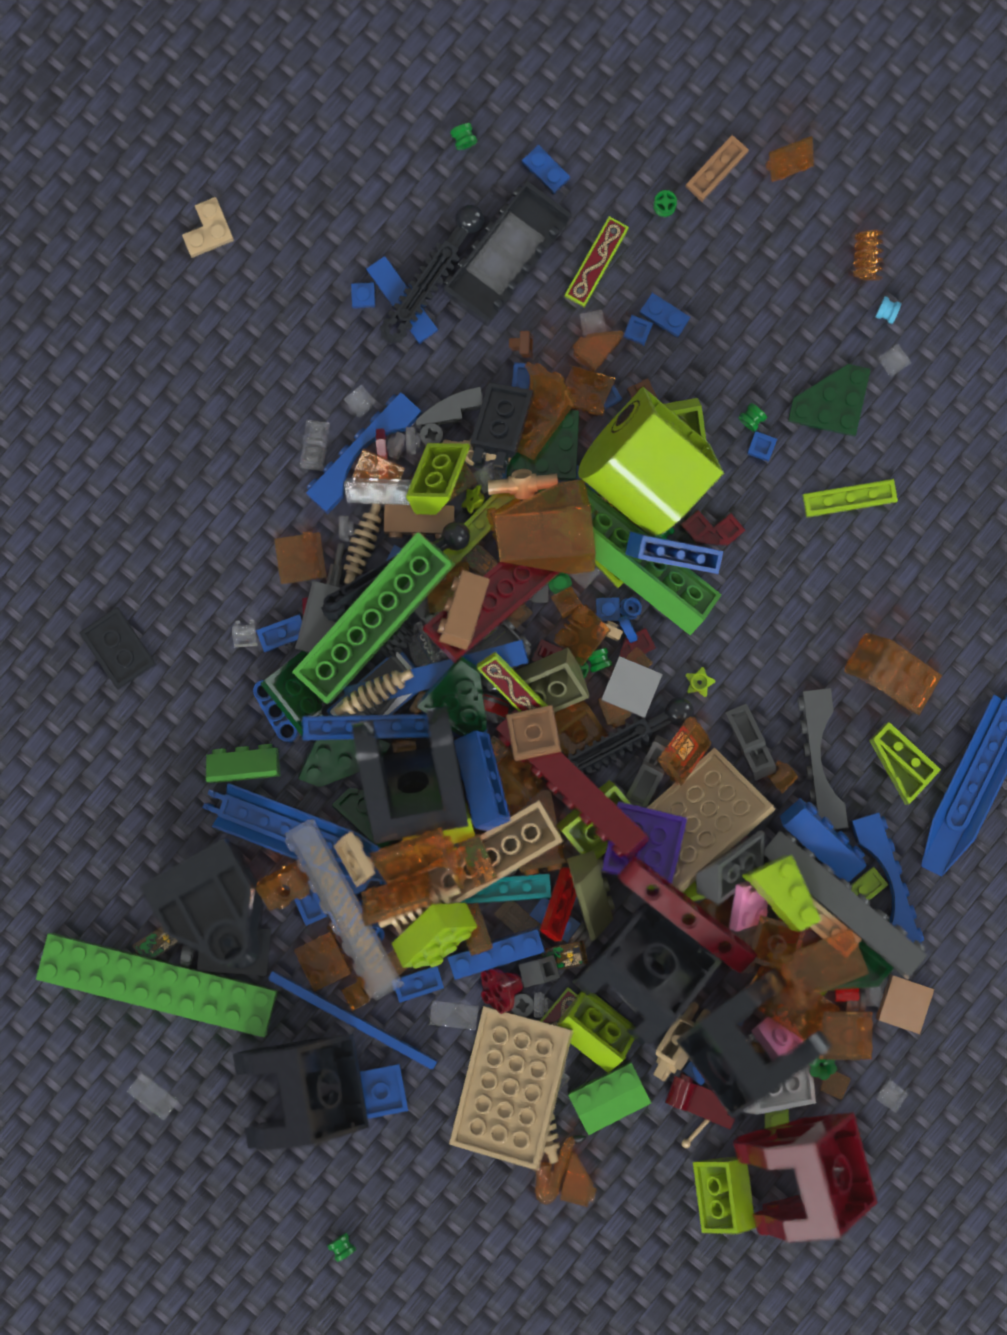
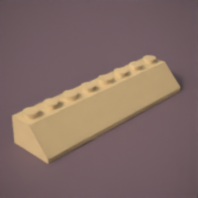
M539 800L510 817L511 821L478 836L483 842L497 878L479 885L478 879L480 875L477 873V867H484L482 853L477 851L478 855L476 857L479 860L475 862V867H471L466 860L468 857L466 846L465 848L460 847L378 896L385 910L387 911L393 907L396 911L395 905L399 902L405 907L404 899L410 898L412 901V895L415 893L421 898L420 892L426 890L429 896H431L430 889L436 888L440 892L439 886L442 885L450 888L458 884L461 893L453 896L451 903H460L563 842L562 837L546 806ZM409 916V923L403 924L399 920L400 926L395 927L399 935L413 923Z

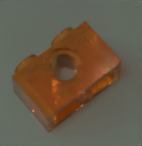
M299 859L261 878L255 889L269 911L277 907L283 909L296 898L301 900L308 896L314 881ZM282 885L288 886L290 890L285 889Z

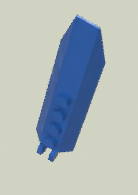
M1007 693L1003 700L993 694L932 819L921 867L941 877L975 841L1007 775Z
M230 783L227 785L226 794L211 789L208 791L210 797L223 800L220 808L210 803H204L202 807L218 814L217 819L212 825L216 829L337 876L347 878L351 877L334 846L344 835L353 832L354 836L361 840L365 856L372 860L375 867V874L368 880L391 882L399 860L355 831ZM311 846H318L311 857ZM324 846L326 850L322 855V859L330 856L331 859L319 866L318 863L317 865L314 864V861ZM333 863L332 866H336L339 873L329 870V864Z

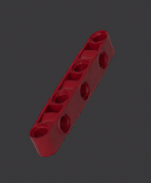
M633 857L619 872L618 876L624 884L736 972L741 974L757 958L758 955L752 947L639 858ZM650 884H655L658 886L656 889L649 890L646 888ZM685 913H692V914H694V915H693L692 917H690V918H684V917H683V915H684ZM722 941L729 942V944L726 946L719 945V943Z

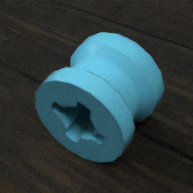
M884 296L875 317L887 319L888 323L893 324L902 303L898 301L892 302L889 297Z

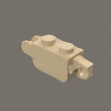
M692 1002L684 1015H681L669 1028L656 1050L655 1055L658 1056L656 1063L659 1065L653 1075L664 1082L671 1072L675 1073L677 1069L681 1071L688 1060V1056L676 1040L711 1012L707 1009L703 1010L696 1022H692L691 1020L698 1010L696 1002Z

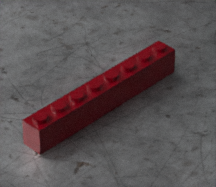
M515 709L511 714L517 713L519 711ZM506 718L496 727V730L500 734L498 739L508 747L509 745L512 746ZM561 752L520 760L522 763L527 761L531 765L529 769L536 777L540 778L543 776L548 781L546 786L554 794L559 792L564 797L562 801L569 809L572 810L575 807L580 812L578 817L587 826L592 824L597 829L595 831L596 835L605 842L608 839L613 844L611 849L620 858L625 856L630 860L649 841L647 835Z

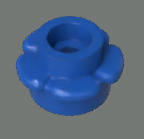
M631 597L621 601L619 610L622 616L626 615L629 620L637 618V615L641 614L642 607L638 599Z

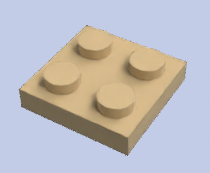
M353 832L344 835L335 844L334 848L356 887L364 884L375 874L372 860L365 856L362 850V842L357 836H354Z

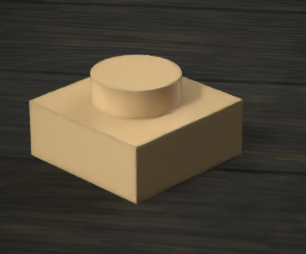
M608 620L607 623L601 622L597 631L617 642L623 631L619 630L620 626Z

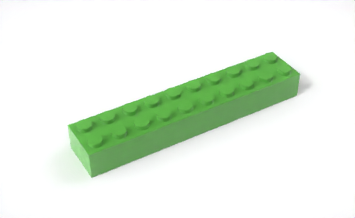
M49 933L47 935L36 980L260 1037L267 1035L278 989L194 968L182 967L179 964L141 956L56 933Z

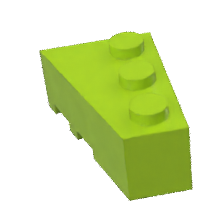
M890 722L884 723L869 740L905 805L910 804L941 770Z
M782 855L742 875L746 881L752 884L757 893L771 905L775 913L791 930L801 931L821 921L792 855Z

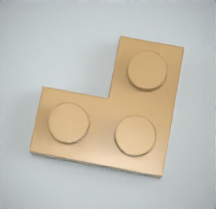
M216 197L195 205L203 227L182 235L192 258L234 241Z

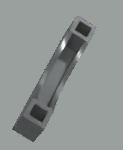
M831 688L803 691L800 693L801 697H797L799 711H803L804 720H800L801 733L806 735V743H803L804 756L808 757L809 766H806L807 780H811L812 789H809V800L811 803H814L818 810L817 814L821 818L825 816L834 825L833 829L847 828L845 803L830 787L821 762L822 735L827 721L834 712Z

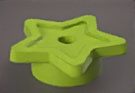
M480 485L473 490L467 489L466 499L461 505L463 508H467L470 514L473 510H478L484 502V495L480 493Z
M701 667L696 674H686L690 682L687 692H699L702 696L706 697L708 687L714 684L715 680L706 675L705 668Z

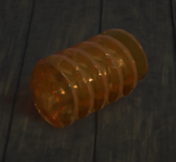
M867 230L855 234L854 239L857 243H855L854 248L857 252L854 253V258L857 261L854 262V267L857 269L853 272V275L856 278L867 281H878L883 278L876 275V272L883 270L882 267L876 266V263L883 262V258L877 257V254L883 253V249L877 248V245L884 243L883 240L877 239V236L884 234L882 231Z

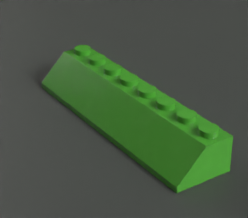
M578 479L545 519L689 635L706 619L721 597L718 591L689 568L625 555L630 532L645 533Z
M417 532L293 670V673L326 704L332 703L456 564L437 546Z

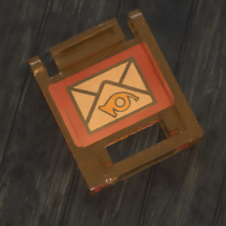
M694 717L687 718L658 758V762L671 780L680 786L683 785L711 746L708 735Z

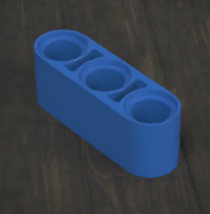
M264 680L258 681L253 688V693L274 731L281 740L285 742L294 741L297 739L299 732L283 712L277 718L271 716L270 710L277 704L270 695L267 697L259 695V689L262 686L260 683ZM286 725H291L294 729L293 735L289 738H285L282 735V729Z

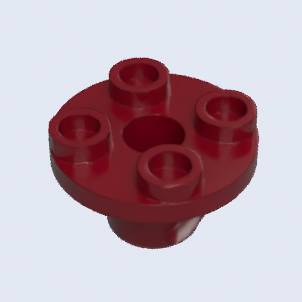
M496 967L482 971L483 991L481 992V997L486 1004L490 1003L499 1014L512 1010L515 1002L514 995L520 993L523 989L522 980L515 972L503 973Z

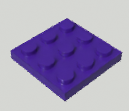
M618 801L617 807L649 839L633 857L642 860L672 884L687 818ZM609 841L602 871L618 875L630 860L625 856L620 858L611 849L613 844Z

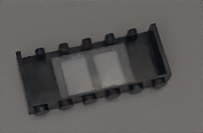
M528 181L524 186L519 185L512 195L514 199L510 204L506 202L499 211L500 217L496 222L492 220L485 229L486 235L482 240L478 238L471 247L472 253L468 258L464 256L457 265L458 271L454 276L450 274L443 283V286H445L443 289L444 295L487 327L571 220L570 212Z

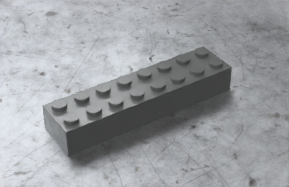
M780 831L764 849V859L770 862L782 855H792L810 896L908 980L928 956L924 953L926 948L917 940L911 942L906 937L908 933L899 925L892 926L888 922L889 917L880 909L877 911L873 910L869 906L871 902L861 893L858 896L851 891L852 886L846 880L835 878L833 876L834 871L823 862L820 865L815 861L816 856L805 847L802 850L797 846L796 838L788 832L784 835Z

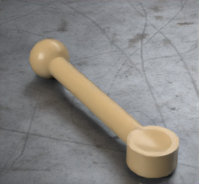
M705 1119L688 1139L682 1141V1146L689 1148L691 1141L710 1121Z

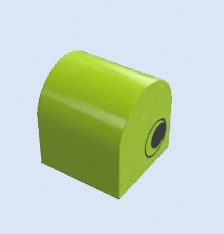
M644 387L634 395L593 441L584 455L578 470V476L649 536H657L677 523L724 473L711 445Z

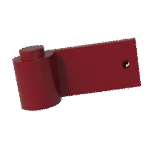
M683 1073L680 1074V1077H674L665 1103L731 1130L735 1118H731L712 1090L693 1083L694 1078Z

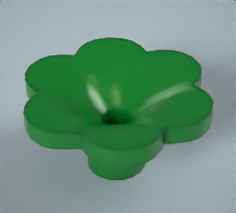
M824 1053L809 1065L810 1074L813 1077H819L821 1080H827L830 1074H834L837 1071V1066L834 1064V1055Z

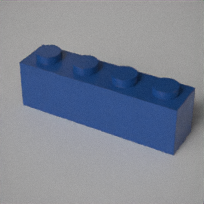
M630 532L625 555L719 574L724 551Z
M475 730L454 740L456 757L461 769L460 776L464 782L466 799L470 806L471 821L474 827L489 831L511 821L490 735Z
M799 798L780 815L783 826L822 863L827 864L834 871L835 875L849 882L867 866L863 859L865 854L858 846L852 847L848 843V837L842 831L837 833L833 829L834 825L827 817L821 818L817 814V808L811 802L806 804Z
M536 926L450 953L448 960L456 980L545 952V947L539 928Z

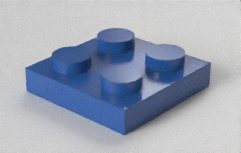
M400 1064L360 1071L368 1119L409 1110Z

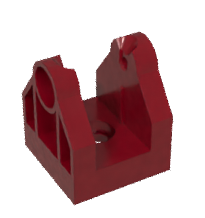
M854 1112L804 1117L766 1129L748 1132L733 1140L738 1162L741 1164H752L768 1170L795 1167L801 1194L763 1204V1210L752 1213L757 1233L760 1235H770L787 1242L840 1238L878 1203Z

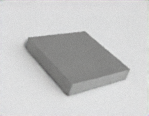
M619 656L601 700L645 718L663 674Z

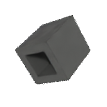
M554 955L519 964L524 987L560 978Z

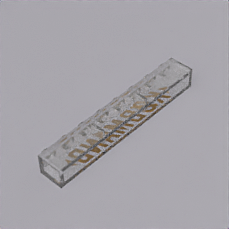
M309 819L286 832V845L291 852L294 851L296 853L298 867L303 873L306 872L310 879L307 881L313 893L317 892L321 899L319 905L325 914H329L332 920L330 925L336 935L340 934L343 940L341 944L343 950L348 956H352L355 962L353 968L359 977L362 976L365 980L366 985L364 987L367 994L371 998L374 997L376 1001L403 986L404 984L315 820Z

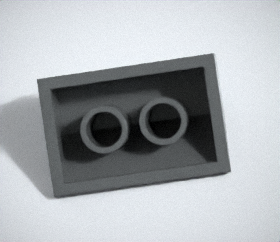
M312 581L295 649L310 653L337 623L332 620L329 621L321 607L324 604V598L339 590L340 587Z
M759 831L747 837L707 867L700 870L696 874L697 893L717 904H720L732 895L736 890L737 884L746 882V879L742 876L743 874L764 865V832Z

